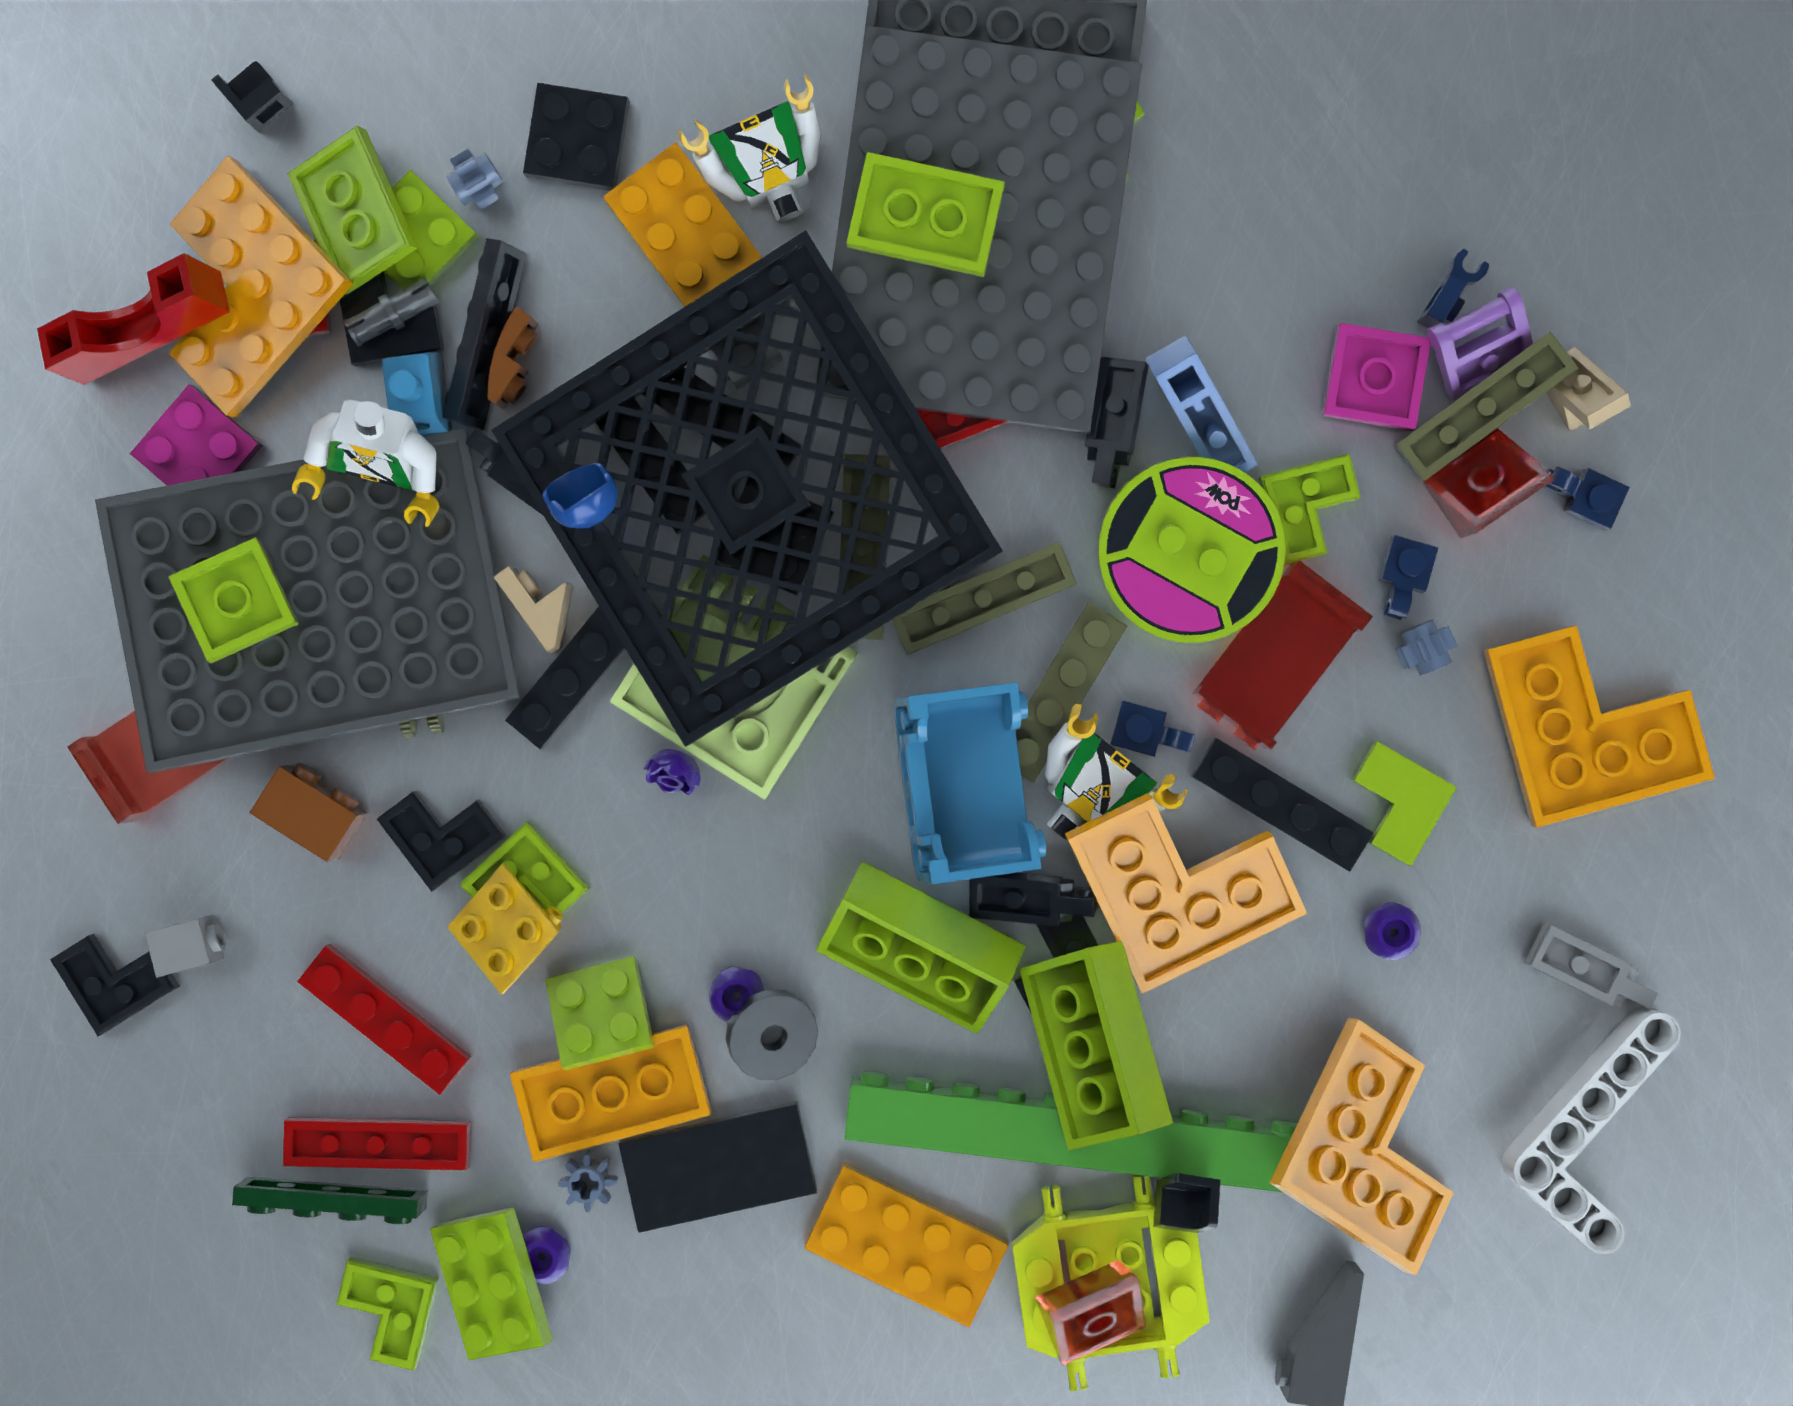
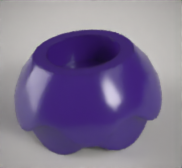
M673 749L661 750L654 754L644 766V770H647L646 781L648 783H657L660 789L666 793H675L681 790L684 794L690 795L695 786H700L701 776L699 767L694 758L684 752Z
M1387 902L1369 913L1365 918V943L1368 949L1375 955L1386 960H1399L1410 955L1419 945L1421 925L1416 914L1411 909L1399 903ZM1391 928L1397 929L1395 936L1389 934Z
M729 967L723 970L711 983L709 1001L713 1012L721 1020L728 1023L732 1014L735 1013L736 1015L743 1006V1001L751 995L765 990L762 980L756 972L738 967ZM739 992L741 999L735 1000L733 993Z
M547 1226L538 1227L522 1234L537 1285H547L560 1279L569 1267L571 1253L569 1242L554 1229ZM543 1253L545 1260H539L537 1255Z

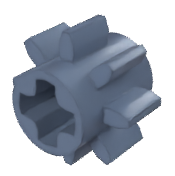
M466 149L450 159L454 166V171L446 175V178L464 206L475 201L482 210L500 199L494 188L504 182L485 152L475 158L470 150Z
M1432 619L1402 632L1401 635L1405 645L1395 650L1404 669L1416 666L1421 676L1451 663L1452 660L1448 650L1458 645L1450 627L1437 629Z
M588 1150L583 1157L582 1163L579 1164L572 1158L567 1161L565 1166L572 1175L562 1177L558 1182V1186L568 1187L570 1196L566 1201L567 1205L572 1204L574 1201L584 1203L585 1211L589 1212L597 1198L604 1204L610 1201L611 1195L605 1189V1186L615 1185L618 1181V1176L608 1174L606 1167L611 1160L609 1157L600 1162L593 1159L591 1150ZM585 1172L589 1173L590 1180L598 1181L592 1190L587 1189L586 1182L579 1181Z

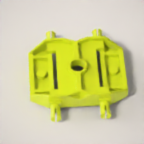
M1132 1175L1136 1201L1102 1210L1065 1212L1062 1208L1060 1186L1051 1185L1054 1203H1051L1049 1187L1044 1186L1040 1190L1042 1192L1045 1213L1012 1241L1026 1347L1062 1360L1067 1367L1070 1391H1078L1076 1373H1078L1081 1391L1089 1387L1084 1363L1086 1358L1146 1349H1155L1157 1351L1161 1378H1169L1167 1360H1169L1172 1378L1178 1377L1180 1372L1176 1355L1177 1345L1210 1322L1198 1234L1153 1227L1155 1198L1150 1176H1143V1191L1141 1176ZM1143 1228H1149L1161 1316L1154 1317L1142 1234ZM1058 1240H1064L1077 1326V1328L1072 1329L1070 1327ZM1114 1266L1120 1270L1121 1280L1115 1287L1103 1288L1096 1282V1275L1103 1267Z

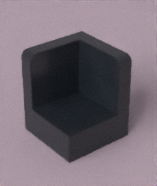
M257 61L252 62L229 83L219 74L211 79L243 119L259 133L294 104Z
M1174 1173L1156 1181L1153 1227L1190 1233H1200L1217 1228L1221 1180L1182 1173Z

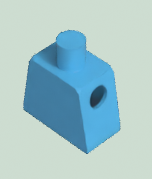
M442 352L382 359L388 409L412 417L414 424H427L416 426L421 436L453 431L451 421L443 418L446 406L447 385Z

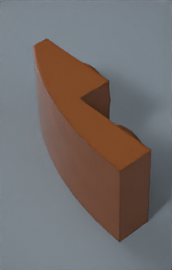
M517 307L514 308L499 337L489 373L488 399L503 410L508 403L514 405L527 388L528 381L525 378L529 372L515 362L519 354L525 356L531 350L538 337V333L535 330L539 324L530 315Z

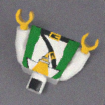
M804 74V79L807 87L800 94L790 91L788 78L784 82L786 96L791 103L795 104L792 109L789 101H786L711 135L708 134L707 129L698 120L694 119L693 122L699 129V135L694 141H686L680 129L677 131L678 140L688 150L694 151L692 157L709 185L733 201L745 200L750 208H756L769 202L778 223L789 221L803 212L794 190L809 183L807 173L817 165L821 131L815 105L810 101L813 95V86L809 76Z
M348 399L344 400L340 412H330L314 423L303 457L307 464L299 468L292 484L294 494L297 493L301 482H308L315 488L312 499L318 498L326 476L321 467L326 466L327 470L416 491L415 497L404 511V518L408 524H411L418 511L425 515V526L428 527L440 507L437 499L430 494V492L435 491L437 455L433 445L419 434L412 417L405 413L382 408L377 403L371 401L358 402Z
M1075 704L1072 706L1068 722L1063 725L1049 743L1045 770V777L1049 782L1047 790L1063 802L1047 823L1052 830L1067 840L1065 833L1079 827L1084 820L1087 822L1092 821L1147 793L1152 796L1159 812L1165 808L1176 809L1183 804L1188 789H1184L1179 794L1168 790L1177 778L1174 774L1166 775L1159 788H1154L1157 784L1154 779L1094 733L1098 714L1095 713L1091 720L1082 721L1078 718L1082 705Z

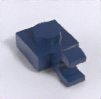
M1462 249L1450 262L1448 274L1437 287L1417 322L1428 329L1441 322L1444 323V321L1448 324L1453 322L1465 303V300L1459 297L1465 286L1473 285L1480 281L1487 274L1489 263L1484 261L1478 266L1475 273H1468L1463 268V260L1469 251Z
M1558 466L1555 467V470H1547L1540 485L1547 490L1569 498L1564 512L1603 530L1612 528L1630 488L1590 468L1583 469L1578 478L1572 472Z
M1397 535L1390 537L1378 581L1391 584L1383 610L1384 616L1401 620L1402 617L1407 618L1412 602V591L1419 593L1427 591L1438 547Z
M1122 701L1110 745L1155 757L1158 744L1191 752L1195 734L1164 726L1167 712Z

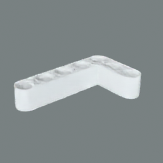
M1642 1006L1631 1011L1515 1138L1502 1156V1167L1506 1175L1576 1239L1597 1254H1611L1620 1248L1625 1236L1623 1224L1569 1175L1565 1169L1679 1043L1681 1031L1677 1021L1667 1013L1652 1007L1648 1009ZM1657 1019L1660 1025L1659 1033L1654 1039L1647 1041L1644 1034L1645 1028L1649 1022ZM1627 1053L1629 1065L1626 1071L1616 1075L1613 1069L1614 1062L1621 1054ZM1597 1088V1102L1592 1107L1584 1109L1582 1098L1585 1092L1589 1089ZM1566 1122L1568 1130L1565 1138L1559 1142H1552L1551 1131L1558 1123ZM1536 1157L1537 1166L1534 1172L1528 1176H1521L1520 1165L1526 1158ZM1564 1188H1570L1571 1196L1568 1203L1564 1206L1555 1207L1554 1199L1557 1192ZM1604 1219L1605 1227L1603 1232L1597 1237L1590 1238L1589 1228L1596 1220Z

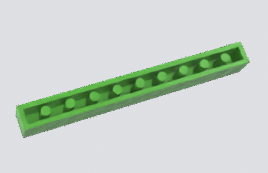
M864 1071L861 1073V1078L852 1077L844 1140L1158 1178L1174 1173L1219 1179L1221 1180L1220 1185L1282 1192L1269 1182L1297 1123L1275 1120L1272 1121V1127L1254 1125L1253 1118L1239 1115H1227L1226 1121L1209 1120L1208 1113L1184 1109L1181 1110L1180 1116L1171 1115L1173 1124L1135 1136L1068 1150L1053 1093H1045L1042 1100L1026 1098L1025 1091L1014 1088H999L998 1094L980 1092V1086L971 1083L954 1082L952 1089L934 1087V1080L928 1078L908 1077L907 1083L888 1081L889 1075L884 1073Z

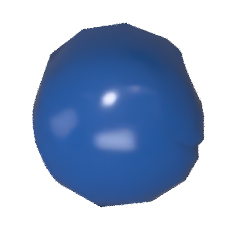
M600 463L581 466L563 474L551 482L542 495L551 515L558 523L568 528L580 529L590 528L602 523L614 510L619 493L610 473H607Z

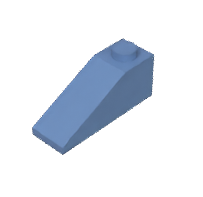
M1186 335L1145 358L1200 457L1212 458L1228 463L1243 472L1258 465Z

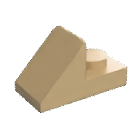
M1576 347L1570 349L1567 353L1578 366V369L1546 392L1564 424L1570 430H1574L1583 424L1591 430L1631 406L1628 392Z
M508 566L495 575L494 579L545 650L550 653L559 651L563 646L573 585L565 582L539 601L536 596L542 591L527 570L519 573L517 569Z

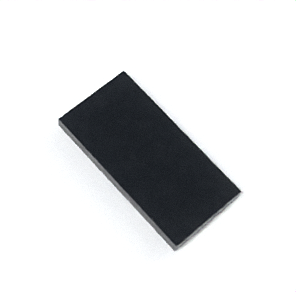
M798 1101L620 1140L618 1143L638 1233L817 1194V1185Z

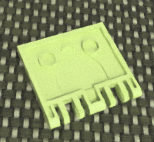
M703 555L699 561L708 563L709 558ZM694 567L680 590L701 595L706 569ZM722 573L711 589L710 597L721 599L731 587L734 576ZM749 585L744 591L742 605L750 606L759 590ZM768 595L760 604L759 609L765 610ZM676 596L671 621L693 626L699 601ZM775 601L773 612L793 617L795 612ZM708 604L702 629L725 634L729 614L716 605ZM740 611L734 636L757 642L763 617L754 615L748 625H745L740 621L745 612ZM771 619L766 642L782 633L789 623ZM670 628L687 655L691 633ZM700 636L695 661L718 666L723 641ZM732 643L727 666L750 653L754 648ZM850 647L846 648L832 658L824 673L817 670L819 666L815 667L687 747L682 743L635 664L630 668L611 698L610 703L766 800L855 660L858 652ZM694 668L702 682L716 674Z

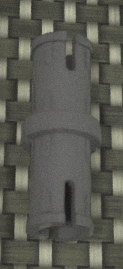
M425 276L391 296L385 293L378 297L380 302L349 319L343 320L344 325L349 329L348 332L358 347L393 327L396 330L401 329L405 326L404 321L440 303Z

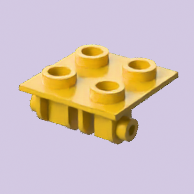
M501 864L447 928L502 995L560 932L563 914L553 906H549L547 910L542 909L505 864Z

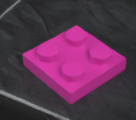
M1339 323L1336 328L1322 416L1407 431L1415 430L1431 344L1429 338Z
M188 384L129 454L165 485H172L240 472L263 445L232 418L226 416L218 406L197 388Z

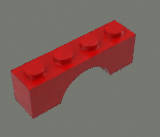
M183 253L147 272L150 291L136 303L120 309L103 312L72 310L37 328L45 370L85 385L229 313L230 310L221 271Z

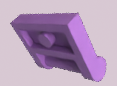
M1511 286L1499 292L1497 295L1498 299L1447 325L1441 322L1427 329L1429 341L1435 349L1446 394L1453 401L1459 399L1533 344L1525 306L1521 295L1515 287ZM1506 316V323L1455 348L1454 341Z

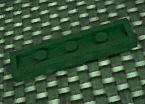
M246 1177L233 1187L232 1205L247 1206V1212L253 1214L274 1213L276 1208L291 1209L293 1210V1215L297 1217H317L321 1215V1212L339 1213L338 1218L346 1221H360L366 1219L367 1215L384 1216V1222L408 1224L412 1222V1219H417L427 1208L428 1190Z

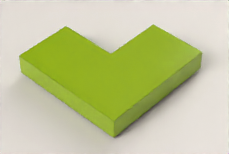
M1350 453L1263 475L1258 478L1260 486L1273 501L1283 524L1286 543L1284 565L1328 554L1317 510L1361 498Z
M1378 741L1373 742L1351 780L1391 803L1368 843L1408 866L1413 865L1457 789L1453 784Z
M529 821L524 823L460 883V886L473 898L501 864H505L544 909L547 910L549 906H553L562 914L590 889L588 884Z
M352 1256L347 1260L336 1305L380 1315L370 1356L371 1361L411 1371L416 1369L439 1278Z

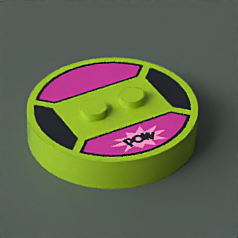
M1175 457L1152 464L1138 472L1120 488L1110 502L1104 514L1098 536V562L1106 589L1116 606L1130 621L1144 631L1159 638L1181 643H1200L1217 640L1249 624L1261 613L1273 597L1279 585L1285 564L1286 543L1283 524L1267 492L1242 470L1228 463L1206 457Z

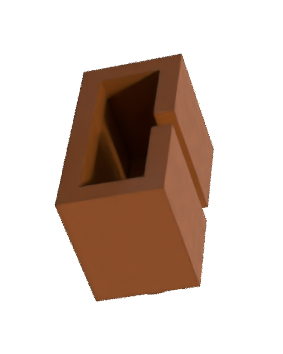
M298 762L295 767L293 765L278 766L249 813L326 862L338 860L368 814L357 806L360 800L339 787H336L333 792L325 788L326 786L319 782L321 775L302 763Z

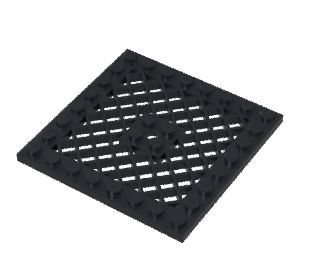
M806 230L491 429L685 747L1003 552ZM793 298L800 311L780 306ZM775 315L798 320L793 344L770 339ZM765 316L761 336L740 332ZM807 323L825 351L802 346ZM736 339L759 344L753 369L731 364ZM726 341L721 361L700 357ZM768 347L791 352L786 376L762 371ZM800 354L823 359L818 384L794 378ZM831 363H833L849 391L826 386ZM697 364L719 369L714 394L691 389ZM686 366L682 386L661 382ZM728 372L751 377L746 401L723 396ZM760 379L783 384L778 409L755 404ZM792 386L815 392L810 416L787 411ZM658 389L680 394L674 419L652 414ZM647 390L642 411L622 407ZM824 394L848 399L842 424L819 419ZM689 396L712 401L706 426L684 421ZM856 402L874 431L850 426ZM721 404L744 409L738 434L716 429ZM753 411L776 416L771 440L761 425L748 433ZM619 414L640 418L635 443L613 438ZM608 415L603 436L583 431ZM785 419L808 424L802 449L779 443ZM650 421L672 426L667 451L645 446ZM817 426L840 431L835 456L811 451ZM682 428L704 433L699 458L676 453ZM848 434L872 439L867 464L843 458ZM714 436L734 440L733 443L709 457ZM580 438L601 443L597 463L603 465L605 470L611 445L633 450L627 476L607 471L614 480L626 482L620 508L615 507L611 512L618 514L614 536L604 521L590 528L580 529L561 525L551 515L543 499V491L551 482L569 471L584 466L574 463ZM569 440L564 457L558 446ZM880 442L898 471L875 466ZM778 451L800 456L795 479ZM643 453L665 458L659 483L637 478ZM809 458L832 463L827 489L803 483ZM674 461L696 465L682 474L690 490L669 486ZM841 466L865 471L859 496L835 491ZM873 473L897 479L891 504L867 498ZM745 477L755 479L759 486L758 497L749 504H741L734 495L736 483ZM905 482L923 511L899 506ZM636 485L658 490L652 515L630 510ZM802 491L825 496L819 521L796 516L811 507ZM667 492L689 497L684 523L661 518ZM833 498L857 503L851 529L828 523ZM698 503L715 530L693 525ZM865 505L889 511L884 536L859 531ZM897 513L922 519L916 544L891 538ZM628 517L650 522L645 547L623 543ZM930 521L938 536L924 544ZM794 522L817 528L812 553L788 548ZM785 523L780 546L757 541ZM660 524L682 529L676 555L654 550ZM826 530L850 535L844 561L820 556ZM691 532L714 537L708 563L686 558ZM858 538L882 543L876 569L852 563ZM722 542L730 555H734L745 548L740 570L717 565ZM890 545L913 550V552L884 569ZM755 547L778 552L772 578L749 573ZM621 549L643 554L638 576ZM786 555L810 560L804 585L781 580ZM652 556L674 561L669 587L647 582ZM818 562L842 567L836 593L812 588ZM684 564L706 569L701 595L678 589ZM850 570L874 575L845 593ZM715 572L738 577L733 602L710 597ZM747 579L770 584L765 610L742 605ZM779 587L802 592L797 618L773 612ZM646 589L667 594L662 615ZM811 594L833 599L832 602L806 617ZM676 596L699 601L693 626L671 621ZM708 604L731 609L725 634L702 629ZM740 611L763 617L757 642L734 636ZM771 619L795 624L766 642ZM670 628L691 633L687 655ZM700 636L723 641L718 666L695 661ZM732 643L754 648L753 651L727 666ZM694 668L716 674L702 682Z

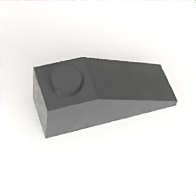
M1345 1261L1288 1341L1285 1358L1279 1357L1277 1360L1275 1383L1277 1386H1280L1287 1403L1306 1406H1344L1364 1273L1356 1262Z

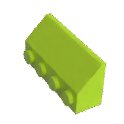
M862 861L815 951L978 1034L1010 986L1026 945L1010 938L1005 933L975 920L966 913L944 904L925 892L917 890L888 875L883 870Z
M1123 941L1085 948L1020 968L1068 1150L1135 1136L1173 1124Z

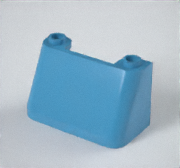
M1018 682L900 697L894 700V721L911 853L915 874L919 881L928 884H939L1042 869L1041 857L1046 856L1045 837L1041 829L1035 830L1033 823L1027 821L1015 729L1020 728L1021 719H1027L1028 717L1027 698L1024 691H1019Z

